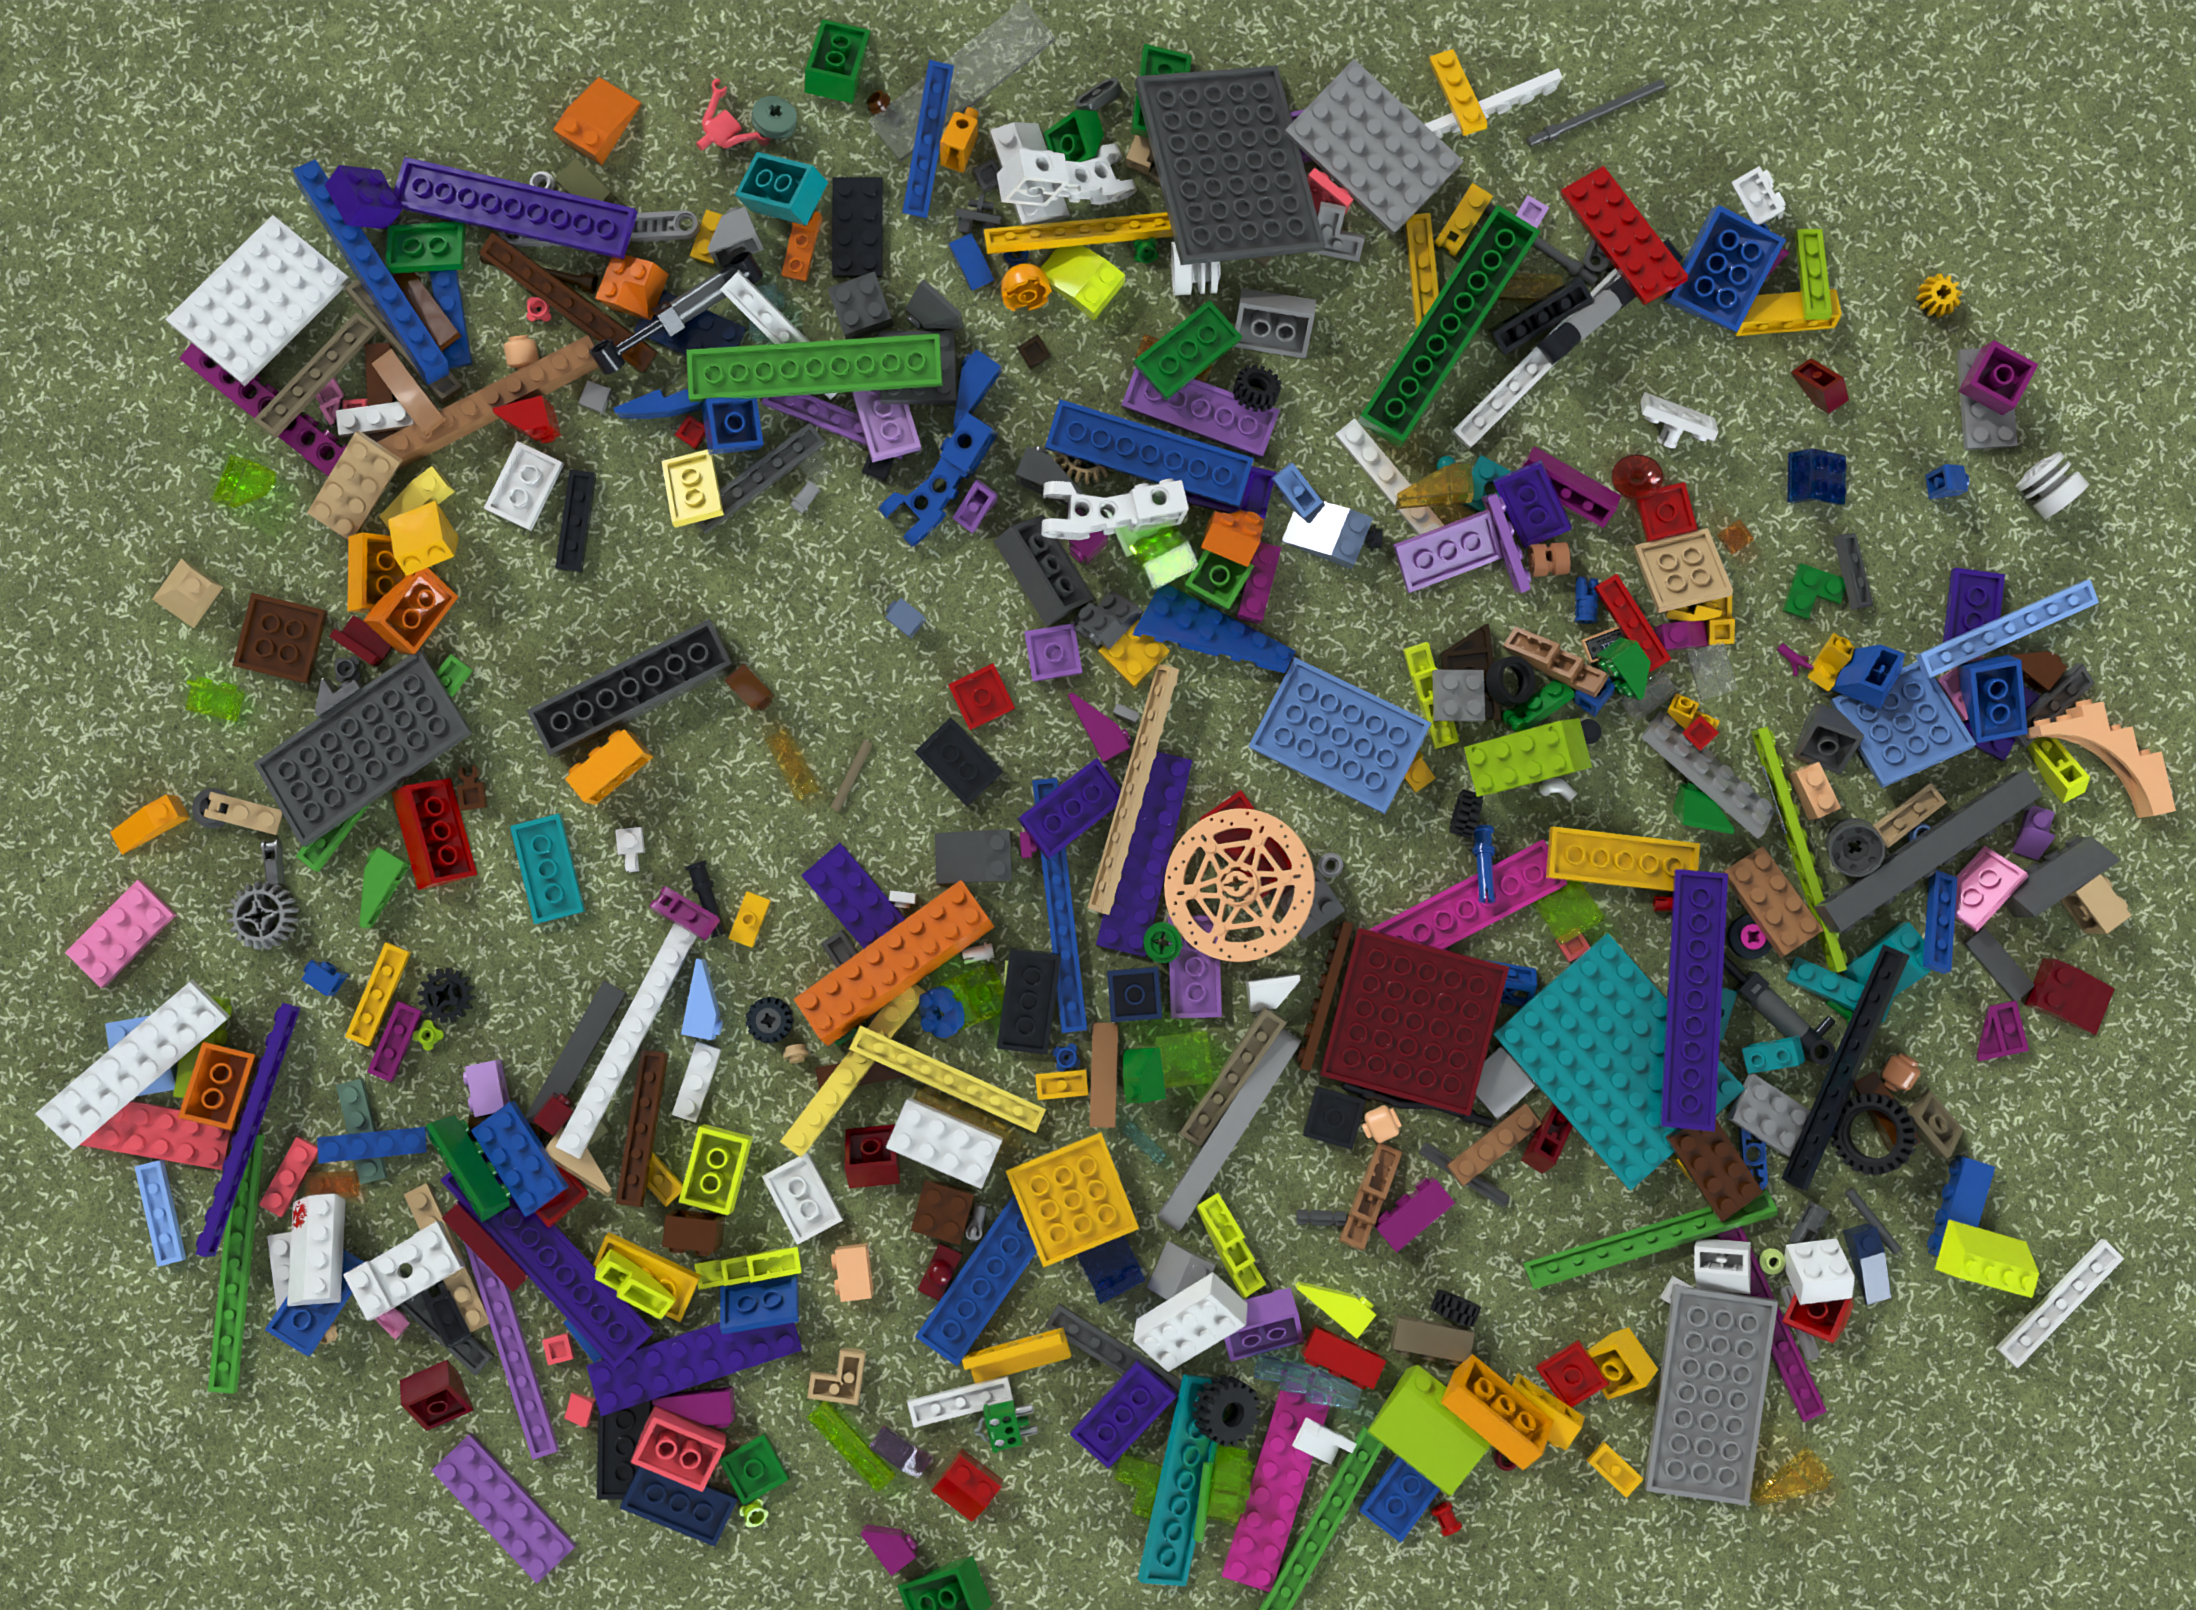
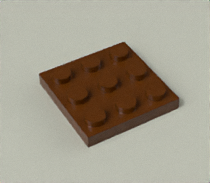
M251 593L232 666L309 684L328 611Z

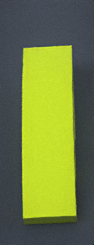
M1424 642L1403 649L1423 717L1432 723L1428 732L1434 748L1438 749L1459 742L1454 721H1434L1432 671L1438 669L1435 667L1429 643Z
M1219 1193L1197 1205L1198 1212L1214 1247L1242 1298H1246L1266 1285L1253 1263L1256 1261L1243 1240L1245 1238L1244 1234Z
M798 1247L694 1263L696 1273L702 1275L698 1283V1290L749 1281L751 1283L802 1273Z

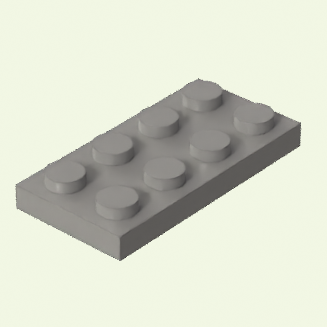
M1981 348L1960 349L1957 351L1959 388ZM1960 393L1964 450L2014 448L2017 446L2015 409L2000 415Z

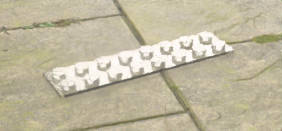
M1025 0L1019 2L943 62L954 65L943 129L948 126L954 112L963 114L966 107H972L1055 41V36ZM925 77L869 120V125L900 163L913 152Z

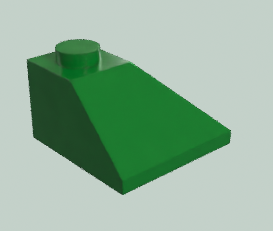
M1078 109L1043 132L1048 149L1054 153H1063L1065 160L1072 162H1084L1094 158L1104 136L1097 111Z
M1688 781V784L1679 783L1673 813L1682 825L1729 834L1734 833V828L1716 802L1692 781Z
M1160 1047L1123 1049V1081L1126 1103H1146L1166 1099Z

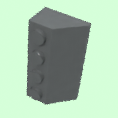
M1042 514L1009 527L994 542L1046 626H1049L1092 602L1095 598L1060 541L1055 538L1042 536V521L1045 520Z
M2076 835L2065 842L2066 847L2060 851L2055 849L2044 856L2045 860L2040 864L2033 863L2027 866L2024 871L2028 873V878L2004 904L2013 917H2036L2120 860L2093 837H2080Z

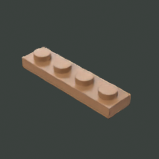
M1525 1103L1445 1166L1457 1182L1464 1186L1542 1123Z

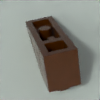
M745 664L724 680L755 712L758 709L760 711L765 710L773 702L771 699L775 695L758 674Z
M1872 1072L1854 1082L1853 1087L1858 1096L1879 1093V1095L1885 1094L1890 1096L1889 1098L1894 1099L1876 1072ZM1866 1110L1887 1151L1891 1152L1897 1140L1895 1125L1886 1114L1877 1110ZM1915 1132V1138H1918L1917 1144H1919L1921 1141Z

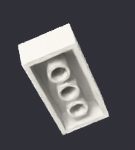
M909 1097L906 1099L886 1148L982 1189L1003 1137Z
M1212 1272L1136 1319L1133 1341L1169 1372L1246 1326L1248 1304Z

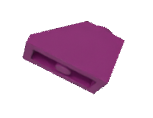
M1705 621L1666 623L1654 628L1655 634L1666 651L1708 646Z
M868 1524L862 1528L860 1535L891 1576L916 1558L918 1543L910 1533L907 1535L903 1529Z

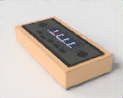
M1618 626L1581 640L1589 664L1599 661L1596 654L1619 637L1625 638Z

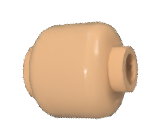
M528 335L508 337L509 341L504 344L507 366L516 368L518 371L539 360L537 345L534 339H529Z
M1386 1105L1367 1112L1364 1117L1366 1123L1362 1124L1367 1138L1373 1137L1377 1143H1382L1399 1134V1127L1402 1126L1394 1108L1389 1109Z

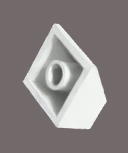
M1291 974L1245 981L1249 1011L1256 1012V1016H1258L1264 1006L1269 1010L1277 1009L1299 983L1300 975Z

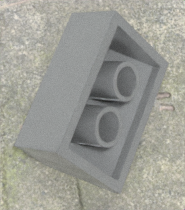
M1242 288L1235 329L1242 335V340L1234 347L1306 359L1315 316L1316 300Z

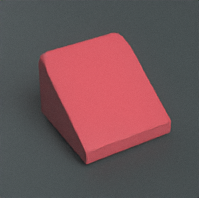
M572 1392L564 1418L586 1428L591 1422L596 1399Z

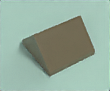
M1930 1090L1910 1106L1907 1113L1909 1116H1913L1915 1120L1912 1121L1913 1127L1917 1126L1916 1134L1933 1155L1948 1158L1951 1157L1964 1129Z

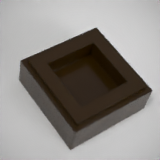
M1038 334L1017 347L1018 352L1030 370L1051 357L1050 352Z

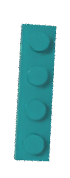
M1797 956L1793 959L1785 979L1786 982L1853 1011L1865 987ZM1891 998L1881 1023L1885 1022L1894 998Z

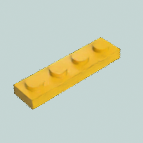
M1451 49L1429 56L1431 68L1462 135L1465 136L1487 129L1486 117L1454 50Z
M385 942L345 1035L346 1038L368 1047L372 1046L411 955V951Z

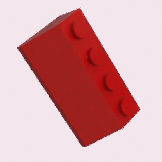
M451 778L405 785L391 793L418 890L441 886L477 875Z

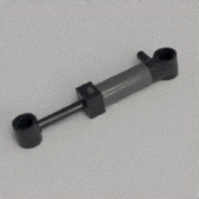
M743 252L735 256L729 264L723 266V269L671 302L665 300L654 307L652 311L657 320L616 346L611 339L603 340L593 346L590 354L602 373L609 375L619 370L625 363L621 354L663 328L671 337L684 329L686 322L726 298L727 296L720 289L738 270L752 284L758 282L763 277V273L751 252Z
M1724 954L1723 967L1739 982L1733 990L1745 1002H1749L1786 1038L1800 1036L1804 1056L1807 1061L1820 1065L1831 1063L1836 1054L1835 1047L1831 1042L1824 1040L1822 1037L1835 1024V1020L1827 1016L1814 1030L1769 987L1770 984L1757 971H1749L1747 974H1744ZM1821 1045L1823 1054L1817 1058L1814 1053L1815 1048Z

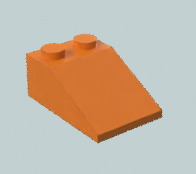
M598 77L565 110L553 131L562 142L598 164L603 165L642 103Z
M427 567L401 580L376 603L363 621L398 653L415 655L459 596Z

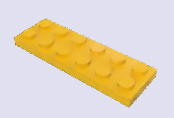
M1550 827L1546 878L1673 892L1675 869L1698 871L1700 843Z

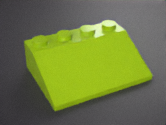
M1415 1365L1405 1370L1367 1432L1441 1491L1451 1496L1487 1452L1491 1444L1441 1403L1447 1387L1422 1367Z

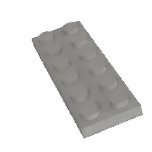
M1659 710L1653 716L1641 738L1757 839L1765 833L1775 811L1770 802L1757 795L1747 782L1741 781L1733 773L1732 769L1718 761L1709 749L1703 748L1700 751L1682 734L1684 730L1676 724L1675 720L1670 715L1664 714Z

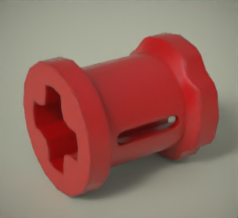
M1445 1501L1430 1510L1441 1527L1440 1533L1442 1536L1454 1534L1463 1527L1461 1521L1457 1520L1450 1501Z

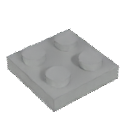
M1484 670L1432 671L1434 721H1485Z

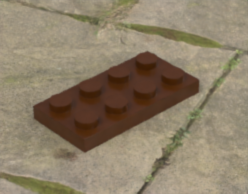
M1716 1118L1714 1132L1677 1128L1665 1137L1719 1221L1723 1222L1763 1193Z

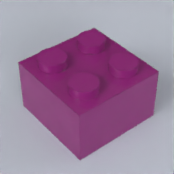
M1993 340L1980 349L1958 392L2000 415H2004L2015 409L2039 364Z

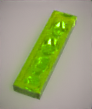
M827 1401L819 1404L806 1417L876 1492H879L896 1476L892 1469Z

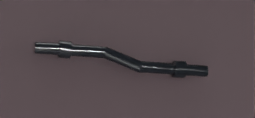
M1343 1082L1342 1085L1343 1090L1358 1094L1361 1099L1367 1101L1375 1100L1399 1109H1434L1458 1117L1460 1121L1468 1124L1473 1122L1487 1128H1491L1494 1120L1492 1118L1477 1114L1473 1109L1470 1116L1409 1099H1401Z

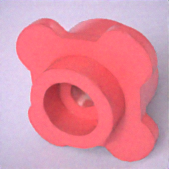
M530 297L527 300L528 313L526 317L529 321L543 320L548 322L551 320L549 304L539 297Z

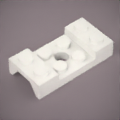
M436 1221L415 1233L413 1237L371 1261H366L345 1273L344 1277L366 1320L369 1321L466 1266L455 1254L445 1235L443 1222ZM404 1263H409L413 1268V1272L408 1278H404L400 1273V1268Z

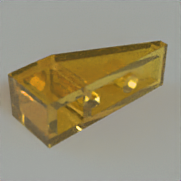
M1457 462L1444 466L1397 493L1396 509L1472 502L1474 485L1471 464Z
M1806 1446L1750 1494V1499L1757 1506L1813 1494L1816 1491L1825 1489L1830 1483L1829 1480L1834 1475L1815 1452Z

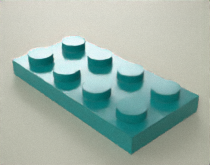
M558 813L510 826L534 924L586 912L562 814Z

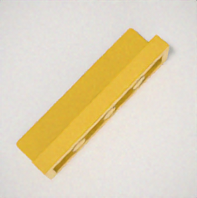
M1829 289L1832 315L1830 319L1804 320L1801 292L1757 295L1738 332H1735V336L1835 328L1842 315L1836 289Z
M1062 1327L969 1352L962 1359L964 1370L971 1369L974 1382L979 1383L1069 1359L1072 1354L1064 1328Z

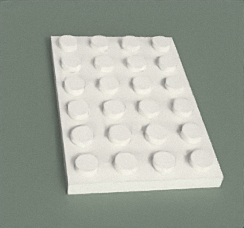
M272 215L165 320L243 386H246L350 282V279Z

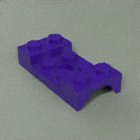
M1251 466L1239 508L1185 492L1188 506L1195 505L1227 514L1239 510L1251 511L1265 519L1274 484L1271 478L1277 472Z

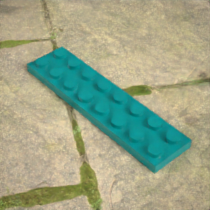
M1183 1374L1137 1580L1141 1583L1186 1586L1196 1543L1193 1539L1203 1462L1213 1463L1217 1449V1443L1199 1432L1200 1429L1195 1426L1194 1422L1197 1420L1192 1417V1412L1197 1411V1409L1193 1407V1402H1198L1199 1397L1196 1394L1198 1391L1203 1392L1205 1390L1202 1386L1205 1382L1212 1384L1211 1377ZM1224 1408L1223 1413H1222V1420H1223V1417H1224L1225 1408Z

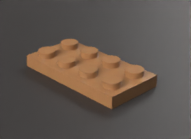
M1764 846L1722 872L1728 874V885L1780 958L1824 930Z

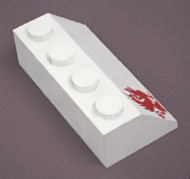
M337 1194L310 1195L293 1202L287 1306L341 1302L346 1200Z

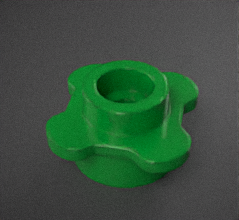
M1152 237L1148 240L1137 239L1134 241L1133 247L1136 249L1135 261L1150 263L1158 258L1159 254L1156 251L1158 242L1155 238Z

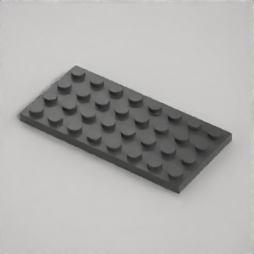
M418 649L415 655H409L253 764L301 846L307 847L473 732L424 651Z

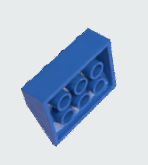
M1720 205L1712 208L1681 266L1688 274L1687 281L1668 291L1663 301L1684 312L1738 332L1786 239Z

